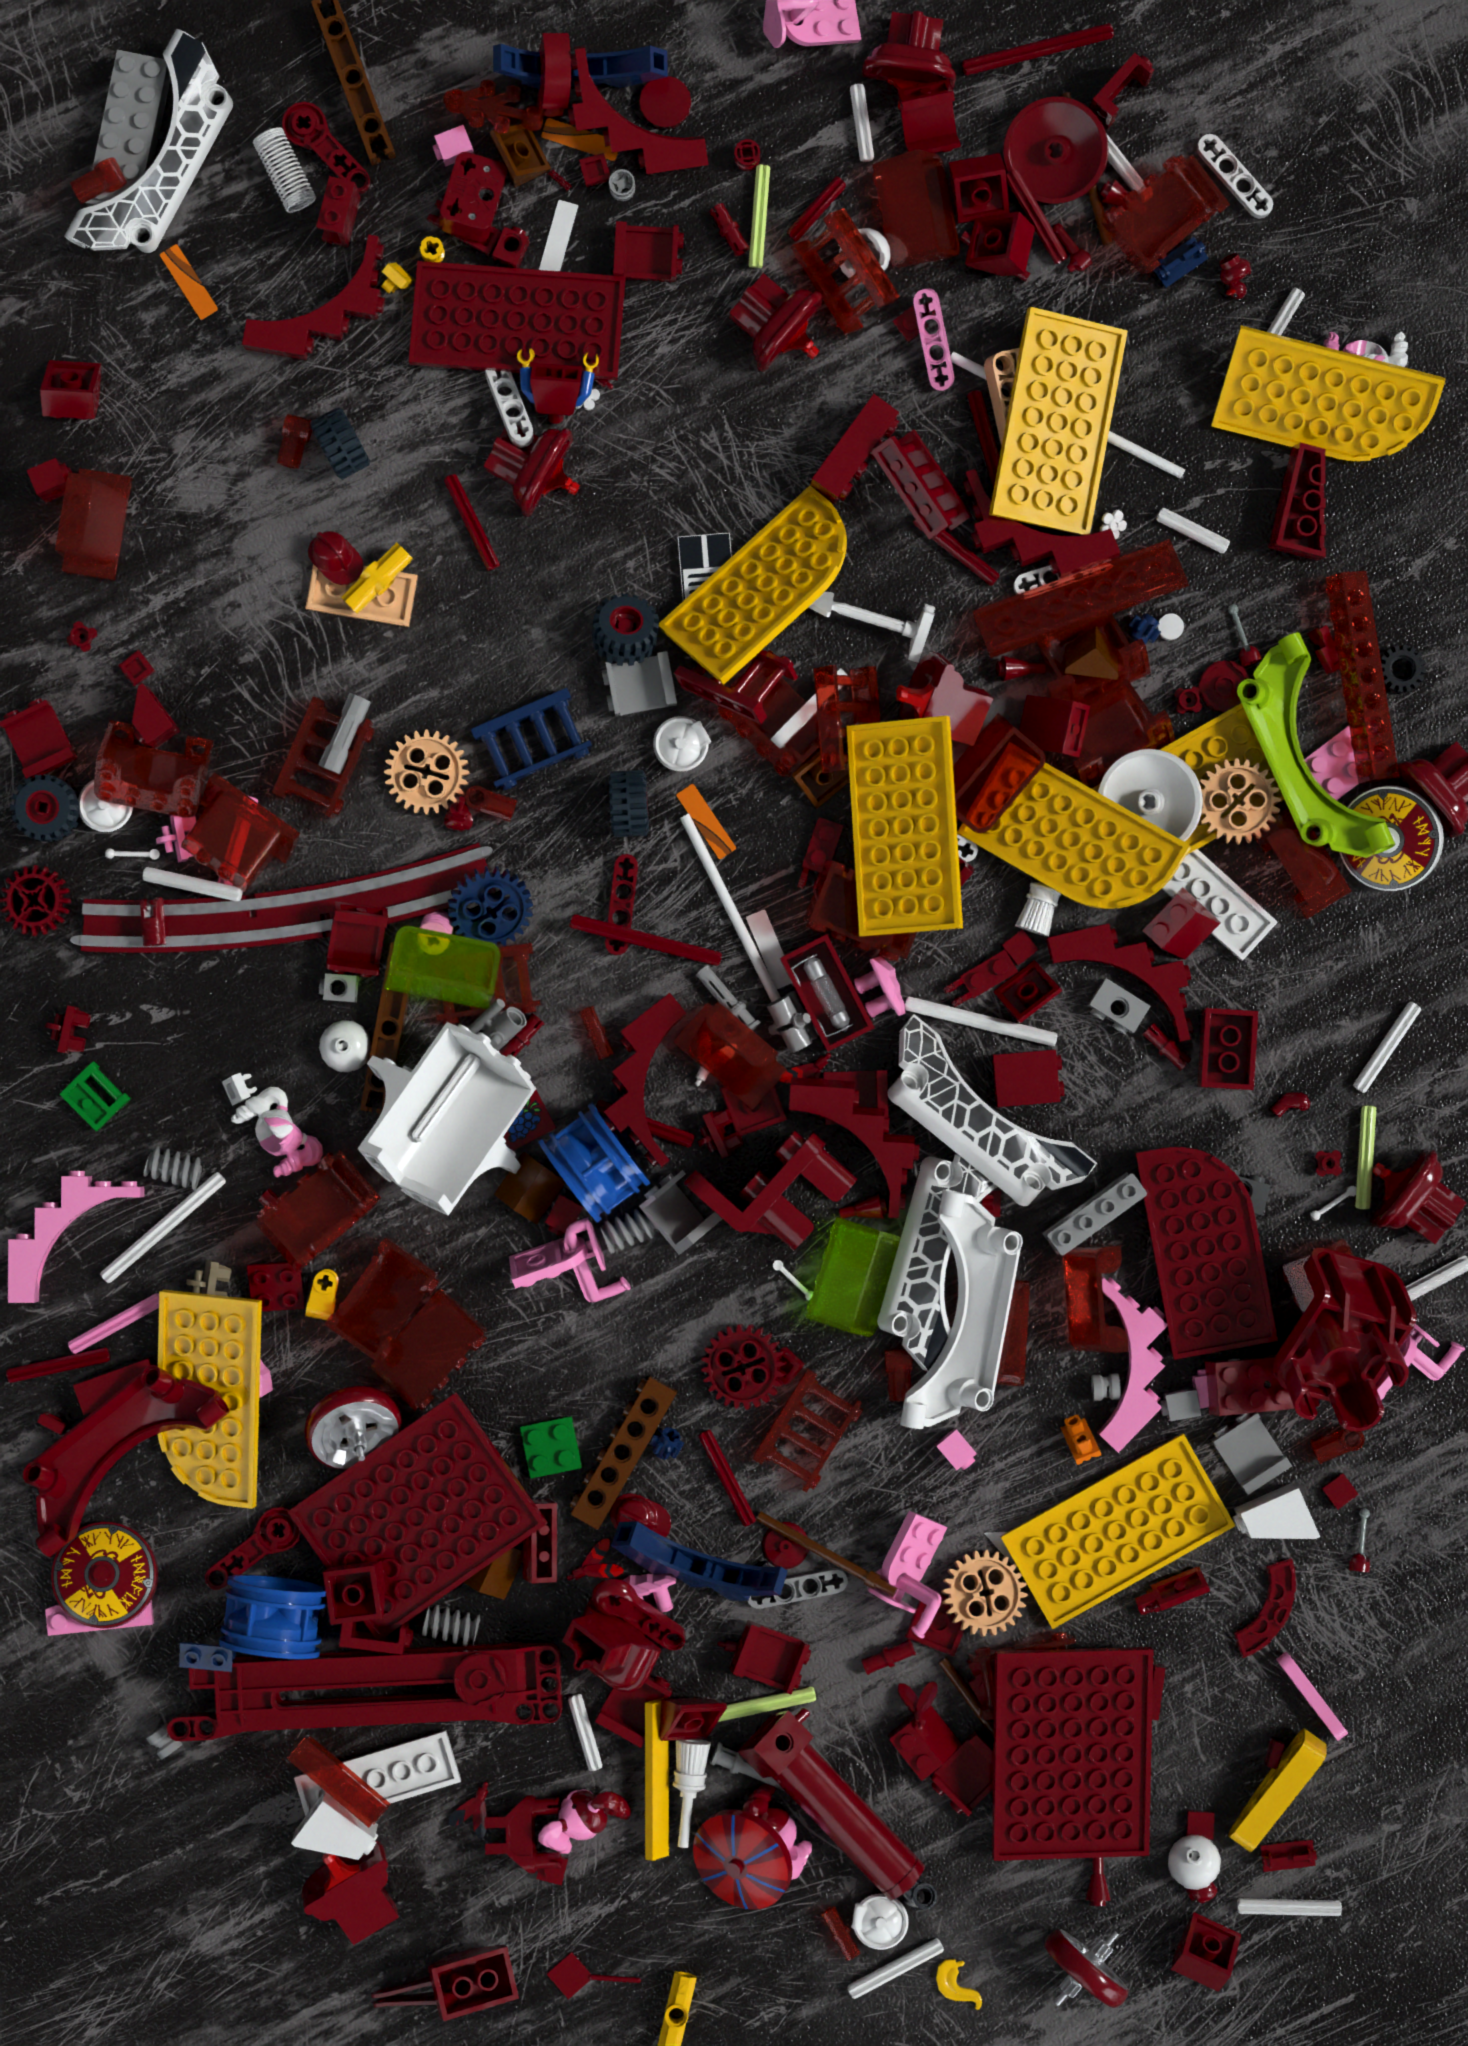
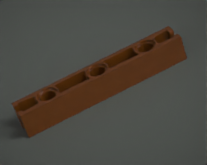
M330 0L328 2L330 7L335 6L336 15L330 16L327 19H324L320 12L322 11L320 6L322 1H311L371 165L374 166L381 163L380 158L376 157L371 148L372 143L384 140L387 149L383 151L385 155L388 154L389 160L395 158L396 154L339 1ZM334 26H339L342 28V32L339 35L333 36L329 34L330 29ZM351 75L360 76V80L356 84H349L347 80ZM376 123L379 126L374 133H368L365 131L368 124Z
M391 942L370 1058L372 1056L382 1060L388 1058L397 1065L419 947L409 945L408 950L411 953L407 966L396 965L397 948L400 949L401 944ZM396 970H403L406 974V979L401 984H395L392 980V975ZM388 1021H393L396 1025V1032L391 1036H387L383 1032V1025ZM368 1066L360 1110L372 1112L373 1107H369L368 1104L371 1093L374 1090L376 1092H383L382 1109L377 1108L376 1113L381 1114L386 1097L385 1085L381 1088L374 1085L373 1078L375 1074Z

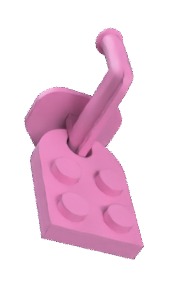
M766 0L763 32L774 48H779L785 42L786 35L795 43L803 46L858 43L861 40L855 0Z
M588 1217L570 1224L566 1229L564 1238L509 1256L511 1278L515 1289L521 1286L529 1287L536 1281L544 1278L557 1277L561 1272L572 1268L583 1295L589 1302H597L631 1289L630 1284L624 1277H620V1280L598 1289L587 1259L596 1256L602 1271L606 1270L600 1242ZM587 1230L590 1240L585 1243L584 1239L577 1237L576 1234Z
M1415 1324L1400 1347L1406 1365L1408 1367L1412 1363L1429 1379L1433 1381L1439 1380L1457 1360L1461 1352L1465 1350V1347L1456 1342H1451L1452 1346L1438 1364H1435L1417 1348V1344L1422 1338H1425L1437 1348L1440 1344ZM1385 1369L1375 1384L1381 1400L1393 1385L1387 1369Z
M909 1510L885 1557L882 1568L875 1572L881 1575L880 1578L898 1588L895 1596L891 1597L877 1588L871 1589L868 1586L867 1590L883 1601L911 1613H915L916 1609L901 1600L905 1592L926 1604L927 1606L916 1626L911 1628L915 1635L924 1638L925 1632L928 1630L940 1607L941 1596L938 1592L922 1584L920 1580L930 1565L931 1559L942 1541L947 1527Z

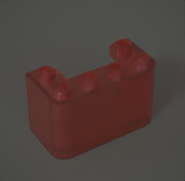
M1180 154L1177 157L1173 155L1162 164L1164 169L1157 175L1153 172L1142 181L1143 187L1138 191L1134 189L1123 197L1124 203L1118 208L1114 206L1103 214L1104 220L1102 225L1139 273H1151L1160 265L1157 259H1164L1167 256V252L1202 222H1207L1216 211L1221 213L1230 205L1193 154L1184 156Z
M826 861L803 919L808 922L806 927L818 932L831 931L830 937L843 942L848 938L855 941V947L868 952L870 948L880 951L878 956L890 961L898 962L899 958L907 959L917 932L859 936L855 870L845 869V865L835 861Z
M341 1151L335 1155L331 1152L319 1161V1164L316 1166L318 1171L310 1177L309 1174H306L296 1183L298 1188L290 1193L287 1190L276 1200L278 1202L276 1205L270 1202L256 1216L258 1221L255 1225L296 1272H299L371 1211L381 1200L378 1193Z

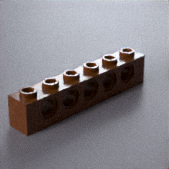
M651 1375L648 1380L644 1378L641 1380L635 1391L639 1396L635 1403L629 1401L622 1413L626 1417L621 1426L616 1424L609 1436L613 1440L608 1449L602 1448L596 1458V1461L599 1462L595 1472L589 1470L583 1481L586 1488L582 1495L577 1492L569 1505L574 1508L571 1512L572 1516L597 1530L600 1528L677 1394V1390ZM647 1398L652 1399L656 1404L655 1410L650 1413L644 1412L641 1408V1402ZM633 1421L639 1422L643 1427V1431L639 1435L630 1434L627 1428L629 1423ZM619 1444H624L629 1448L630 1453L625 1458H619L614 1452L615 1447ZM606 1467H611L616 1471V1478L612 1481H607L603 1479L601 1471ZM592 1490H598L602 1493L603 1500L600 1503L594 1504L590 1502L588 1494Z

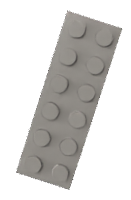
M117 50L85 201L88 207L100 204L121 194L136 183L153 164L171 80L165 59Z

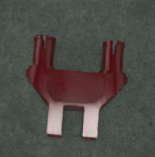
M527 1795L506 1816L485 1817V1828H506V1842L485 1844V1855L507 1854L519 1866L531 1874L537 1872L538 1869H561L562 1861H551V1859L562 1858L560 1851L538 1853L535 1845V1818L537 1815H558L560 1807L550 1808L549 1805H560L559 1797L536 1799L533 1795Z

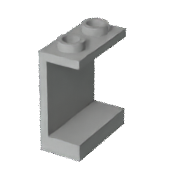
M667 651L659 652L657 656L646 657L641 663L635 661L632 666H628V663H623V666H619L617 663L605 662L607 669L602 670L604 685H610L611 695L607 696L609 711L614 710L616 717L677 705Z
M683 1170L675 1177L672 1173L659 1182L662 1187L659 1189L657 1186H654L644 1195L647 1200L639 1206L679 1255L723 1219L716 1212L704 1219L675 1183L685 1175Z
M1257 1412L1240 1414L1235 1418L1237 1421L1229 1428L1227 1425L1220 1427L1214 1432L1215 1437L1210 1439L1243 1491L1248 1495L1292 1467L1287 1457L1282 1454L1259 1419L1260 1416Z

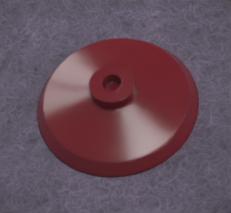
M781 1522L807 1537L805 1531L797 1524ZM771 1528L767 1530L763 1537V1554L767 1561L775 1567L781 1566L784 1569L794 1568L801 1564L808 1554V1549Z

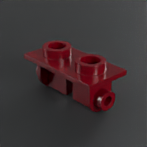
M1313 1839L1260 1845L1263 1872L1316 1866L1317 1854L1313 1847Z

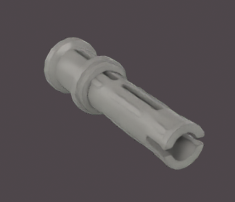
M709 965L703 967L695 975L727 1012L726 1018L732 1020L741 1030L742 1037L748 1035L761 1023L759 1020H755L746 1010L745 1003L736 1000L710 969Z
M720 1742L717 1743L710 1760L711 1765L718 1764L730 1769V1773L738 1774L740 1772L784 1791L772 1777L762 1778L738 1752L723 1747V1744Z

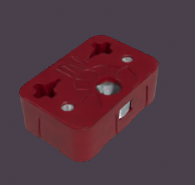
M469 152L458 154L440 209L439 225L442 226V231L478 242L486 241L489 238L502 190L505 186L507 167L504 163Z

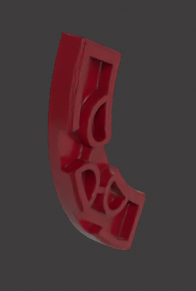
M1291 1557L1266 1565L1269 1586L1265 1603L1258 1615L1248 1625L1233 1632L1242 1658L1250 1656L1268 1645L1281 1628L1284 1627L1289 1618L1296 1592V1575Z

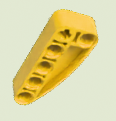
M1305 1728L1300 1730L1282 1753L1278 1769L1271 1768L1230 1829L1228 1837L1249 1852H1252L1321 1766L1327 1754L1326 1743Z

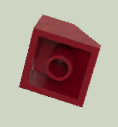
M1000 153L948 162L958 223L975 221V218L1009 213L1006 170Z
M1020 212L975 218L965 264L968 267L1000 276L1025 274L1035 227Z
M49 360L40 388L42 416L78 418L81 420L95 419L99 406L101 363Z
M141 683L137 689L132 723L136 728L133 733L141 744L145 746L150 745L156 749L180 732V729L152 690Z
M1182 887L1147 923L1142 931L1161 949L1185 960L1221 922Z
M382 1560L334 1566L323 1572L331 1625L383 1618L385 1580Z
M932 1705L925 1713L926 1723L923 1725L922 1730L915 1724V1715L913 1714L888 1734L891 1743L921 1781L942 1766L961 1745V1742Z
M1193 1912L1176 1948L1171 1970L1219 1992L1231 1977L1241 1934Z

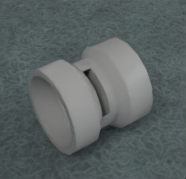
M616 170L609 178V189L614 199L627 201L635 193L634 176L627 170Z
M1118 1373L1109 1374L1108 1377H1102L1100 1374L1091 1375L1093 1401H1101L1103 1398L1108 1397L1111 1400L1120 1399Z
M168 1723L146 1738L150 1745L159 1747L157 1755L161 1760L183 1744L181 1741H174L169 1737L167 1733Z

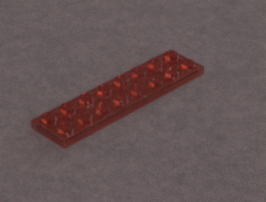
M1168 539L974 610L973 615L989 656L993 658L1189 585L1171 540Z

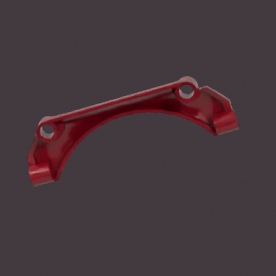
M149 1365L41 1455L28 1463L23 1470L22 1476L26 1483L36 1487L40 1493L36 1497L37 1523L40 1534L36 1538V1544L41 1552L51 1557L75 1538L85 1508L97 1485L115 1462L131 1448L149 1437L169 1430L188 1428L207 1431L225 1417L230 1410L220 1393L213 1388L186 1378H182L177 1382L175 1377L156 1365Z

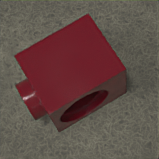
M514 226L511 229L504 227L492 254L493 260L509 268H519L530 243L526 232ZM510 241H515L519 244L518 249L514 252H509L505 249L506 244Z
M560 1194L545 1223L550 1225L548 1230L562 1237L563 1233H566L568 1226L577 1221L584 1206Z

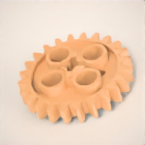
M425 730L424 737H420L419 733L415 731V739L411 740L409 736L405 735L406 743L404 745L398 741L396 742L399 748L398 752L394 750L389 751L394 756V759L385 760L391 766V769L384 770L385 774L391 776L390 779L385 781V784L394 785L389 793L391 795L398 793L399 796L396 802L400 803L405 800L404 808L406 810L414 805L415 814H418L420 808L424 809L425 815L429 814L430 808H433L439 814V806L443 805L448 810L449 805L447 802L449 800L454 803L458 802L454 796L456 793L464 795V792L459 787L460 785H468V782L462 779V776L470 774L468 770L462 769L463 766L468 764V761L459 759L464 754V751L459 750L455 752L458 743L455 741L449 745L448 735L441 740L439 731H436L433 737H430L428 730ZM415 750L424 751L425 757L420 763L411 761V754ZM442 756L450 760V765L445 770H439L436 767L437 759ZM411 765L423 770L430 766L432 772L448 775L449 780L431 775L424 779L422 773L407 770L404 766ZM408 775L417 776L418 783L414 788H406L404 786V780ZM433 782H440L443 785V790L439 795H432L429 792V787Z
M1236 758L1233 766L1230 765L1228 760H1225L1223 769L1215 764V774L1210 771L1205 773L1209 781L1200 780V785L1204 787V789H1201L1203 798L1201 815L1205 816L1200 824L1209 823L1210 827L1207 833L1216 830L1217 840L1222 835H1226V843H1229L1232 837H1235L1237 844H1240L1242 837H1245L1246 841L1250 843L1252 839L1251 834H1254L1259 839L1261 838L1260 829L1266 832L1270 830L1266 822L1275 823L1276 819L1271 813L1276 814L1280 812V809L1275 807L1274 804L1279 803L1281 798L1274 797L1273 794L1277 793L1280 789L1278 787L1271 788L1270 785L1274 782L1275 778H1265L1268 773L1267 769L1261 773L1258 772L1259 763L1251 768L1249 767V759L1245 761L1244 765H1240L1239 759ZM1240 777L1244 782V787L1241 789L1233 788L1230 784V779ZM1250 784H1253L1255 787L1241 802L1243 806L1238 804L1226 818L1222 819L1221 814L1231 806L1234 801L1233 797L1238 798ZM1214 796H1222L1226 801V806L1223 808L1215 807L1212 804ZM1250 796H1261L1263 805L1261 807L1252 806L1249 801ZM1236 813L1243 815L1245 824L1242 826L1234 825L1231 821V816Z
M988 1550L983 1551L982 1557H980L978 1551H974L973 1559L966 1554L963 1556L964 1564L958 1560L954 1562L957 1570L948 1569L947 1572L952 1578L943 1580L945 1584L949 1585V1588L941 1590V1593L949 1595V1598L942 1601V1603L951 1605V1608L946 1613H955L956 1616L952 1622L956 1623L961 1620V1630H965L970 1626L971 1635H974L979 1629L981 1637L986 1636L987 1629H989L990 1634L994 1636L997 1634V1627L1001 1632H1005V1623L1014 1626L1015 1622L1012 1617L1020 1618L1022 1616L1017 1609L1026 1607L1020 1601V1598L1027 1597L1028 1594L1021 1592L1020 1588L1025 1587L1027 1584L1024 1582L1019 1583L1018 1579L1022 1574H1015L1013 1572L1017 1566L1016 1564L1007 1565L1009 1557L1006 1556L1000 1561L999 1552H995L990 1558ZM978 1570L982 1571L983 1585L981 1583L980 1577L978 1576ZM991 1570L996 1571L1000 1576V1581L997 1585L992 1584L988 1579ZM966 1576L974 1579L975 1586L972 1590L966 1589L963 1585V1580ZM983 1588L990 1592V1595L986 1596V1598L979 1595ZM997 1596L1005 1599L1006 1607L1003 1611L998 1610L994 1605ZM986 1601H987L988 1607H989V1609H990V1611H991V1616H990V1617L987 1615V1605H986ZM972 1602L980 1605L981 1612L978 1616H973L969 1611V1606Z

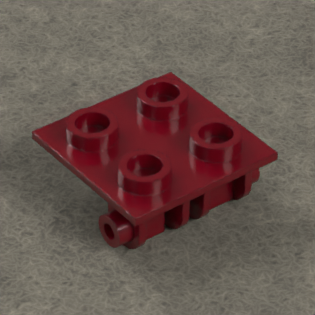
M300 1261L247 1265L251 1299L262 1300V1312L305 1309L301 1277L302 1263Z

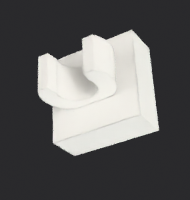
M238 1073L222 1081L232 1106L251 1097L250 1094L257 1090L256 1087L251 1089L246 1087L245 1081L251 1078V1074L242 1076L241 1073Z

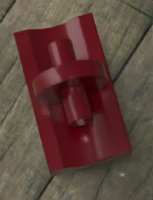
M67 1005L63 1026L61 1025L63 1015L56 1014L54 1024L46 1022L45 1027L52 1029L50 1038L52 1040L58 1041L59 1033L62 1031L57 1052L67 1054L70 1052H84L86 1039L73 1035L75 1026L89 1027L91 1015L80 1011L78 1007Z
M729 1109L719 1112L715 1110L703 1115L707 1126L700 1129L704 1139L697 1141L699 1146L707 1144L710 1153L718 1149L723 1159L734 1154V1150L744 1144L739 1132L727 1136L724 1130V1126L734 1122Z

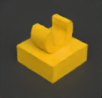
M396 262L388 263L382 270L388 278L381 287L388 293H394L398 287L400 289L409 288L415 281Z

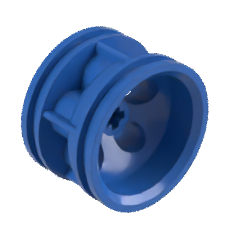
M591 1102L587 1105L590 1109L584 1114L580 1110L578 1112L580 1116L578 1119L556 1135L554 1132H550L551 1139L547 1142L542 1138L538 1143L563 1180L598 1223L602 1220L601 1213L605 1211L609 1215L611 1209L634 1192L639 1193L640 1189L638 1186L642 1183L648 1186L651 1182L615 1131L612 1133L604 1121L605 1118Z
M232 1575L228 1577L227 1584L232 1587L227 1589L225 1593L227 1596L224 1625L221 1626L220 1630L225 1636L219 1638V1645L221 1647L240 1653L272 1658L312 1659L319 1657L320 1649L315 1646L320 1644L322 1640L317 1635L319 1609L325 1608L327 1603L325 1600H322V1597L326 1596L325 1586L302 1580L264 1575Z

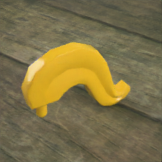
M955 1958L945 1959L937 1967L936 1981L939 1991L945 1998L954 2001H973L976 2004L975 2009L979 2010L982 2006L979 1992L971 1988L961 1987L956 1982L959 1973L958 1967L963 1966L964 1961L956 1962Z

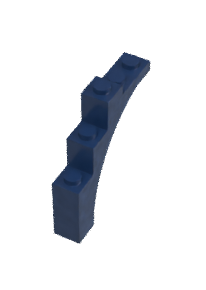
M504 44L493 45V72L520 79L523 85L540 89V53L517 49ZM654 46L617 52L586 54L589 74L595 85L604 83L624 88L668 77L667 51ZM571 64V86L575 87L574 81L579 80L578 70H572Z
M638 1521L619 1522L611 1544L616 1550L652 1574L671 1573L690 1587H710L729 1601H749L750 1596L780 1595L788 1572L781 1566H752L695 1551L657 1534Z

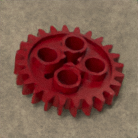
M741 1323L737 1325L735 1331L731 1325L727 1327V1334L722 1330L718 1332L720 1340L714 1337L710 1339L714 1347L708 1346L704 1349L710 1356L702 1358V1361L708 1363V1366L701 1369V1371L709 1373V1376L703 1381L712 1382L713 1385L708 1391L717 1390L718 1394L715 1399L718 1400L724 1396V1405L726 1406L734 1401L735 1409L740 1408L743 1403L745 1409L748 1410L751 1407V1402H753L757 1408L761 1406L760 1398L765 1403L769 1402L770 1397L768 1393L775 1396L778 1392L774 1386L780 1387L783 1385V1382L778 1377L786 1375V1372L780 1370V1367L787 1364V1362L779 1360V1356L783 1355L784 1351H776L775 1348L778 1346L779 1341L770 1342L772 1333L765 1337L762 1336V1327L754 1332L753 1324L748 1325L746 1330H744V1326ZM748 1343L755 1345L757 1349L755 1356H750L747 1353L746 1346ZM724 1352L731 1354L733 1358L731 1365L723 1362L722 1354ZM761 1357L765 1358V1362L753 1365L746 1370L742 1369L726 1376L723 1375V1371L737 1367L742 1363L746 1364ZM757 1368L765 1371L766 1378L764 1381L756 1378L755 1370ZM735 1376L741 1380L742 1387L740 1390L735 1389L731 1385L732 1377Z

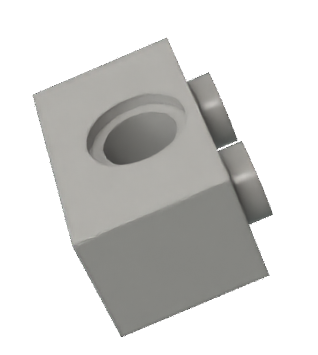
M1107 978L1103 979L1087 1005L1092 1008L1090 1011L1092 1015L1102 1021L1105 1017L1114 1022L1112 1027L1123 1034H1126L1127 1031L1134 1033L1151 1007ZM1114 1001H1120L1124 1005V1011L1119 1016L1114 1015L1111 1011V1004Z

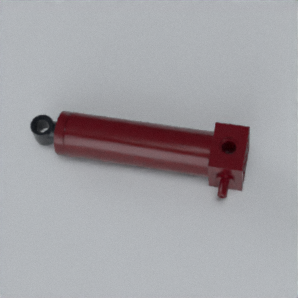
M801 1708L795 1716L789 1710L772 1714L737 1752L762 1778L772 1777L890 1901L903 1895L905 1904L911 1910L931 1909L937 1902V1892L931 1884L923 1883L919 1878L925 1869L924 1863L809 1744L814 1737L802 1723L810 1715V1712L806 1708ZM919 1890L924 1894V1901L922 1903H919L917 1900Z

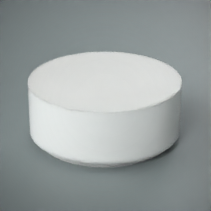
M1166 614L1158 621L1160 624L1157 629L1161 631L1159 635L1165 640H1175L1183 633V620L1176 614Z

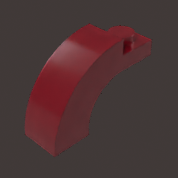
M543 33L539 47L541 82L536 103L537 116L547 117L562 116L564 109H568L571 87L569 33Z

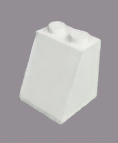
M1292 1483L1234 1508L1236 1515L1233 1516V1520L1238 1531H1241L1242 1534H1247L1250 1538L1317 1539L1320 1537L1299 1488Z
M326 1788L296 1828L291 1844L299 1848L359 1860L363 1853L368 1855L376 1845L378 1824L329 1788Z

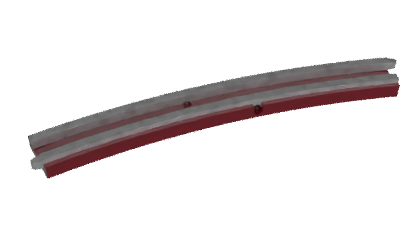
M476 843L440 856L373 874L301 888L257 893L255 895H242L240 901L219 897L164 900L167 944L162 946H143L141 900L84 899L82 905V914L84 915L83 935L73 936L70 941L73 944L80 945L83 952L103 953L204 952L301 942L330 937L335 901L388 908L387 925L452 908L448 905V899L453 898L451 889L459 890L456 882L461 881L465 883V874H468L471 878L474 877V869H477L480 874L484 873V867H488L485 857L490 855L493 849L488 846L481 847L480 843ZM496 888L489 889L487 893H497ZM149 900L150 903H151L152 918H153V900Z

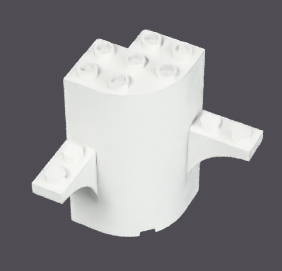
M449 1022L444 1025L413 1070L407 1066L398 1067L388 1058L383 1060L375 1056L370 1058L367 1065L377 1078L384 1081L386 1097L380 1117L358 1147V1150L369 1164L387 1181H393L408 1196L448 1216L470 1184L483 1172L494 1167H501L514 1174L517 1173L521 1165L515 1158L516 1153L505 1145L506 1140L503 1136L536 1090V1087L530 1081L531 1076L520 1067L521 1062L512 1055L507 1057L501 1055L499 1051L492 1047L490 1038L480 1032L475 1034L464 1025L458 1024L456 1026ZM469 1054L477 1056L481 1061V1065L427 1140L424 1143L416 1141L412 1136V1132L466 1057Z

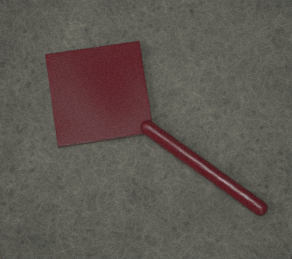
M573 1952L569 1953L547 1973L548 1977L568 2000L590 1980L641 1982V1979L636 1977L592 1975Z

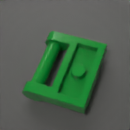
M93 1061L59 1095L97 1132L131 1098L126 1093L123 1094L99 1070L100 1066ZM89 1077H92L115 1100L111 1106L85 1082Z

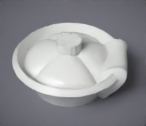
M677 716L666 720L659 726L654 736L653 747L656 757L665 767L674 771H688L698 766L704 760L711 740L701 721L685 716Z
M104 775L86 784L78 798L79 814L84 823L100 832H111L121 828L129 820L133 810V799L127 788L128 783Z
M874 1894L855 1904L851 1928L854 1929L859 1940L866 1946L878 1950L888 1949L897 1945L904 1938L908 1929V1914L898 1899L890 1901L884 1894Z

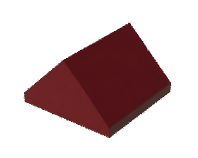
M1034 960L997 988L994 994L1019 1024L1062 992V990Z
M708 1697L661 1699L660 1740L707 1739L727 1709L726 1703Z

